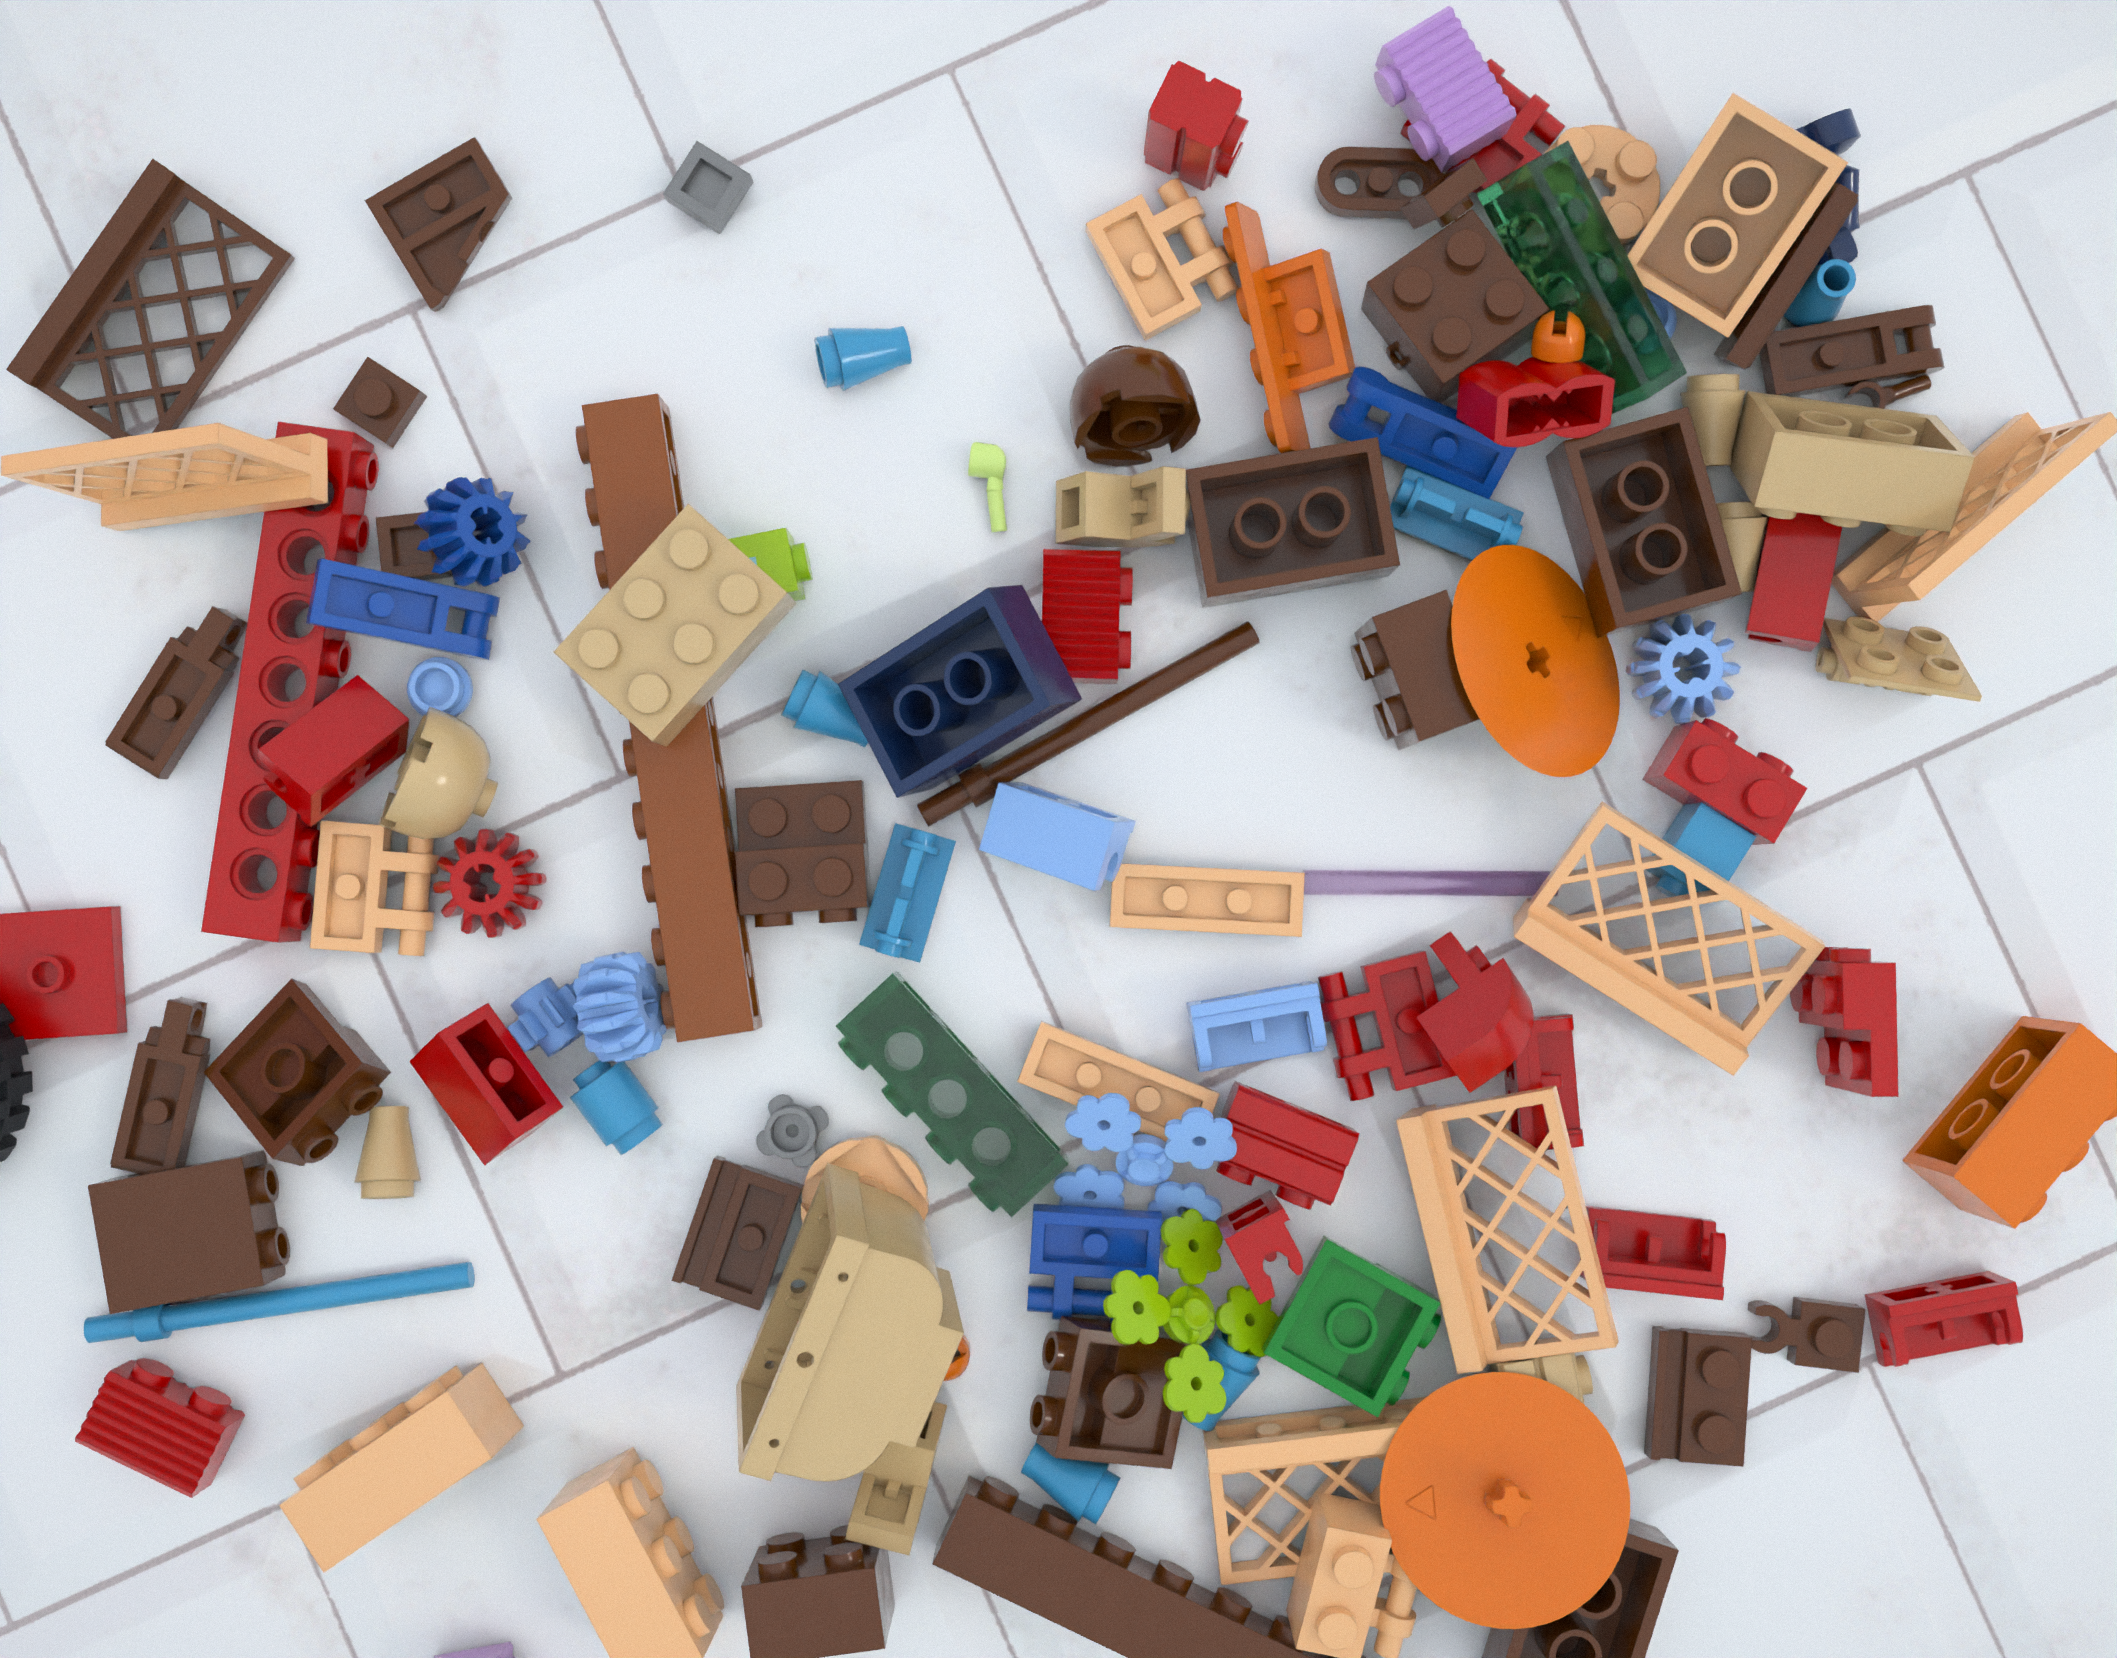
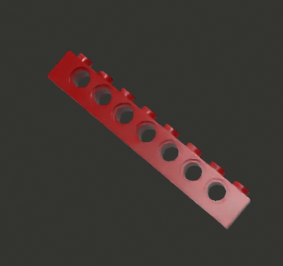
M286 422L277 423L275 438L312 433L327 439L328 483L333 484L334 498L327 508L320 511H315L314 505L264 512L201 932L277 943L300 941L302 931H305L310 925L314 901L312 894L307 892L311 868L317 866L320 830H317L318 822L309 827L301 820V816L287 803V813L284 821L276 828L270 824L267 818V807L269 802L277 795L263 779L271 771L258 759V749L338 690L339 678L343 679L347 675L351 661V648L349 642L345 641L346 632L314 626L311 632L304 637L299 638L296 634L295 620L302 610L309 607L315 572L307 575L304 568V559L311 548L322 545L325 559L356 566L358 553L365 551L369 540V520L364 515L367 490L372 491L374 489L379 472L378 457L373 452L374 445L357 433ZM301 669L306 679L304 692L296 700L290 701L285 690L286 681L294 671ZM266 858H270L277 869L276 882L268 891L261 887L257 878L258 868Z

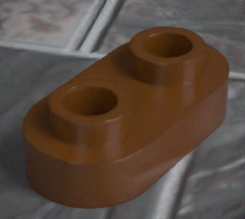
M1341 147L1329 153L1322 161L1315 178V193L1322 207L1336 216L1407 219L1400 208L1415 196L1409 197L1402 194L1398 188V182L1405 179L1412 180L1417 184L1420 193L1442 176L1443 172L1441 173L1433 158L1424 161L1416 153L1415 149ZM1342 177L1349 178L1355 183L1357 191L1353 194H1343L1337 190L1335 181Z

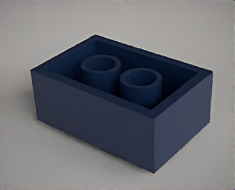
M1023 585L988 587L838 683L897 798L934 789L1082 700Z

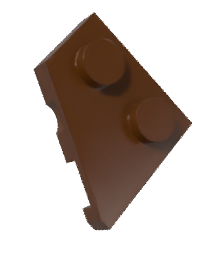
M473 137L364 201L429 308L437 312L444 308L509 205L512 196L482 145Z

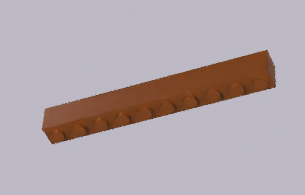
M658 393L582 405L584 425L576 426V442L582 463L591 465L594 488L585 489V502L591 525L593 527L600 526L603 550L595 551L594 561L598 582L602 589L609 588L610 590L684 509L670 409ZM712 696L667 747L652 742L630 721L631 738L623 740L625 767L629 777L637 776L641 801L633 802L632 804L634 828L639 840L647 839L650 859L649 865L642 866L643 889L647 902H656L660 926L659 928H653L651 931L652 950L657 966H666L669 991L661 993L662 1017L667 1030L675 1029L677 1042L754 1031L763 1027L746 915L739 916L735 860L736 846Z

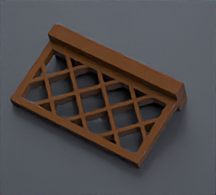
M152 159L6 370L28 385L37 388L112 439L133 436L125 430L120 404L148 399L155 400L159 423L152 433L177 429L295 258L183 181L171 170ZM189 201L209 214L214 240L179 245L174 223ZM222 224L240 236L224 238ZM166 236L168 247L157 249ZM255 245L273 258L259 279L234 283L227 249ZM217 251L224 285L189 290L182 256ZM171 258L178 292L143 297L138 274L145 264L149 261ZM130 287L132 299L120 301ZM249 292L239 306L237 294ZM226 295L231 315L228 324L223 331L199 335L191 301ZM181 303L188 337L153 342L146 308ZM135 310L142 344L107 349L103 325L111 313ZM94 340L96 351L84 353ZM214 343L205 357H203L201 345ZM190 347L195 367L192 376L187 383L163 387L156 352ZM144 354L152 389L117 394L110 360ZM98 362L106 396L79 400L60 387L75 365ZM178 395L168 409L165 397ZM108 406L111 421L93 408Z

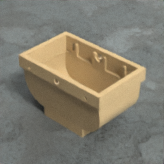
M827 1163L736 1385L739 1473L768 1481L772 1480L775 1472L813 1481H837L852 1477L871 1466L882 1455L889 1441L915 1448L964 1334L950 1271L936 1267L928 1229L922 1216L910 1203L901 1197L859 1182L858 1172ZM797 1279L805 1281V1285L800 1288L793 1287L791 1283Z

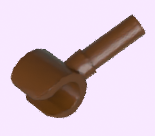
M1924 374L1884 387L1871 381L1860 382L1845 394L1844 399L1861 393L1870 397L1874 408L1884 409L1886 405L1892 404L1896 400L1930 389L1931 380L1928 375Z

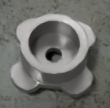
M786 1094L774 1097L768 1104L770 1118L766 1123L765 1130L761 1131L756 1138L759 1151L767 1156L775 1154L781 1158L792 1159V1162L797 1167L811 1165L817 1158L815 1144L819 1133L825 1130L829 1124L827 1112L820 1106L806 1108L795 1104L793 1099ZM789 1125L798 1127L799 1132L797 1136L791 1137L788 1135L787 1127Z

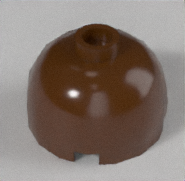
M1131 345L1114 347L1091 362L1077 377L1069 404L1070 424L1077 449L1081 445L1085 448L1088 460L1097 464L1114 467L1141 465L1151 462L1152 456L1146 450L1160 448L1168 443L1171 453L1181 449L1196 435L1201 421L1196 398L1185 370L1174 359L1161 351Z

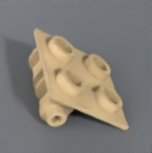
M1857 616L1849 617L1846 621L1824 618L1823 628L1832 645L1831 648H1820L1815 667L1817 672L1826 674L1827 680L1858 685L1863 683L1867 687L1882 686L1886 690L1897 689V691L1925 696L1939 695L1981 701L1982 695L1949 638L1943 633L1922 626L1912 627L1909 631L1885 628L1874 620Z

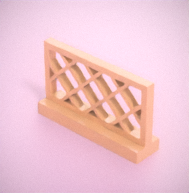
M2028 412L2014 416L1972 452L1975 458L1950 532L1926 529L1925 534L1922 536H1909L1894 532L1885 526L1834 570L1831 584L1857 617L1868 618L1876 622L1880 621L1901 602L1921 600L2116 434L2117 419L2111 412L2041 429Z
M213 423L1 456V476L101 504V526L117 531L328 503L327 439L312 433L263 439L221 423Z
M1603 801L1591 815L1532 899L1527 898L1513 917V931L1516 939L1733 1076L1749 1057L1748 1045L1825 948V944L1820 938ZM1607 823L1630 838L1634 859L1594 866L1590 845ZM1639 844L1656 855L1641 858ZM1585 854L1587 868L1573 870ZM1673 865L1685 873L1689 894L1649 901L1644 875L1645 869ZM1636 871L1642 902L1603 909L1597 878ZM1694 879L1711 890L1696 892ZM1590 880L1596 911L1567 915L1549 902L1561 885ZM1729 900L1740 907L1744 929L1704 935L1699 908L1700 904ZM1691 906L1697 937L1658 943L1652 913ZM1645 914L1650 945L1623 950L1609 941L1606 921ZM1750 914L1767 925L1752 927ZM1599 923L1601 935L1585 925ZM1784 935L1801 946L1786 966L1760 970L1754 940ZM1746 941L1751 971L1713 978L1707 948ZM1699 949L1705 979L1676 984L1664 976L1660 956ZM1653 957L1655 970L1640 961V959ZM1774 981L1764 994L1762 983ZM1754 984L1757 1004L1742 1024L1719 1011L1715 991ZM1707 992L1710 1004L1694 994Z
M1556 1085L1439 1107L1433 1104L1412 1108L1398 1118L1396 1123L1457 1374L1483 1371L1487 1364L1616 1347L1619 1340ZM1543 1104L1549 1133L1538 1149L1505 1128L1517 1108ZM1505 1111L1499 1122L1486 1115ZM1468 1117L1491 1132L1475 1160L1452 1145L1447 1121ZM1498 1138L1531 1159L1514 1186L1482 1165ZM1551 1143L1553 1144L1557 1162L1545 1154ZM1457 1163L1468 1170L1462 1180ZM1538 1164L1562 1181L1565 1197L1554 1213L1521 1191ZM1475 1175L1507 1196L1491 1222H1488L1467 1206L1464 1191ZM1513 1202H1516L1547 1223L1530 1250L1497 1228ZM1567 1206L1572 1225L1560 1218ZM1473 1227L1483 1233L1478 1243H1476ZM1553 1228L1578 1246L1581 1261L1570 1277L1536 1255ZM1490 1238L1523 1260L1506 1286L1483 1271L1479 1254ZM1529 1265L1562 1287L1546 1314L1512 1291ZM1582 1271H1584L1588 1289L1576 1282ZM1488 1290L1499 1297L1493 1307ZM1568 1292L1593 1308L1598 1331L1574 1334L1552 1318ZM1505 1302L1538 1324L1528 1341L1501 1344L1495 1316ZM1544 1329L1556 1336L1538 1339Z
M1426 1397L1398 1400L1393 1406L1386 1403L1379 1417L1370 1414L1356 1405L1223 1420L1217 1422L1213 1431L1202 1430L1221 1585L1295 1577L1301 1551L1290 1542L1310 1520L1317 1492L1332 1494L1341 1485L1359 1500L1380 1506V1483L1369 1493L1347 1475L1361 1459L1378 1457L1384 1462L1391 1441L1399 1426L1408 1414ZM1331 1462H1340L1336 1467L1331 1464ZM1315 1465L1328 1475L1308 1501L1284 1484L1297 1466ZM1277 1469L1273 1475L1267 1470ZM1250 1472L1262 1481L1264 1485L1243 1508L1224 1494L1222 1475ZM1275 1492L1299 1509L1280 1534L1255 1517ZM1226 1511L1236 1517L1229 1527L1227 1525ZM1247 1526L1270 1543L1258 1560L1231 1562L1230 1546ZM1281 1553H1284L1286 1555L1284 1557H1279Z

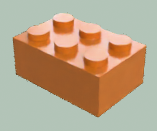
M2022 1016L1902 1161L1958 1209L2016 1229L2020 1223L2032 1219L2040 1212L2047 1201V1193L2045 1192L2062 1172L2071 1170L2084 1159L2089 1150V1139L2103 1122L2117 1116V1053L2081 1023Z

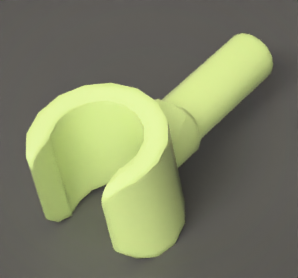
M974 442L970 451L968 476L988 479L986 491L991 532L1007 531L1002 492L1004 489L1003 478L1006 456L997 445Z

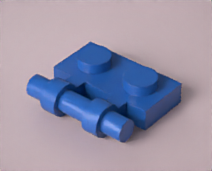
M1034 1204L1029 1274L1055 1275L1054 1287L1028 1286L1027 1311L1052 1313V1320H1060L1061 1316L1072 1317V1314L1107 1316L1103 1309V1301L1106 1296L1113 1294L1112 1290L1074 1288V1276L1113 1279L1116 1273L1123 1270H1131L1138 1277L1152 1275L1158 1282L1162 1226L1161 1211ZM1109 1317V1323H1112L1113 1318Z

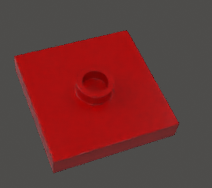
M121 906L0 914V1004L4 1003L15 1019L14 1022L9 1024L15 1038L23 1036L24 1040L127 1032Z

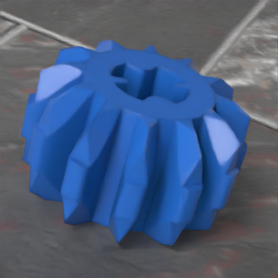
M458 477L447 482L444 489L439 488L429 493L424 500L428 511L418 515V519L414 524L429 534V538L422 540L417 550L424 552L433 550L437 556L432 573L443 574L451 570L454 586H467L476 581L479 586L485 587L498 582L502 574L506 575L515 571L522 564L517 552L526 549L531 540L517 531V526L523 524L528 515L519 512L512 513L509 505L514 492L502 491L495 495L491 478H479L470 482L467 477Z

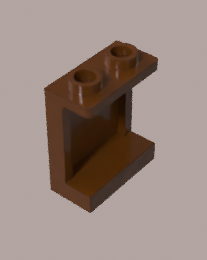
M264 1150L146 1174H130L88 1185L110 1314L264 1286L286 1274L285 1265L290 1258L289 1239L284 1228L278 1227L274 1205L279 1195V1181L273 1165L267 1164Z

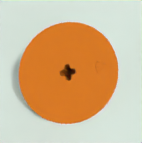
M1501 545L1483 551L1470 562L1463 572L1456 588L1452 607L1451 629L1454 655L1467 696L1488 732L1517 761L1534 771L1553 777H1571L1582 774L1595 766L1605 755L1614 737L1620 707L1619 678L1608 636L1597 638L1585 593L1570 575L1551 559L1535 550L1517 545Z
M1490 1372L1463 1377L1444 1385L1423 1399L1408 1414L1394 1435L1385 1457L1380 1483V1507L1384 1529L1389 1530L1392 1538L1391 1549L1394 1556L1411 1582L1427 1598L1450 1614L1474 1624L1498 1629H1522L1548 1624L1563 1618L1590 1600L1604 1585L1619 1561L1626 1542L1630 1520V1491L1624 1464L1614 1441L1599 1419L1582 1402L1560 1387L1539 1378L1511 1372Z

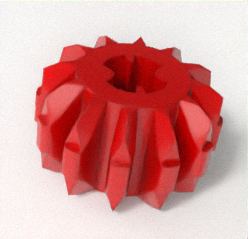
M480 829L476 837V845L467 837L455 839L454 848L460 860L442 856L437 861V865L442 870L451 873L450 881H438L432 887L435 893H451L453 897L441 909L443 916L453 918L463 913L461 931L466 934H473L483 925V930L488 938L502 936L504 921L514 930L525 927L526 919L519 906L525 909L539 910L543 902L539 897L528 893L529 886H540L547 882L545 874L528 873L526 870L538 859L539 855L536 850L526 849L517 853L519 847L518 835L505 833L497 841V837L492 829ZM483 873H493V880L501 885L498 894H487L488 887L480 882Z

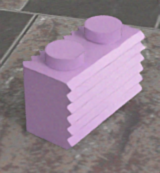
M1447 6L1382 45L1375 64L1378 70L1374 73L1378 91L1389 106L1400 105L1412 124L1408 126L1407 130L1410 142L1416 153L1424 161L1433 158L1441 173L1446 172L1463 159L1469 158L1473 153L1479 152L1485 146H1489L1508 132L1517 116L1515 107L1510 105L1508 96L1503 94L1501 85L1496 82L1495 75L1489 71L1488 64L1483 61L1481 52L1476 50L1474 41L1469 39L1467 30L1462 28L1461 21L1455 16L1452 7Z

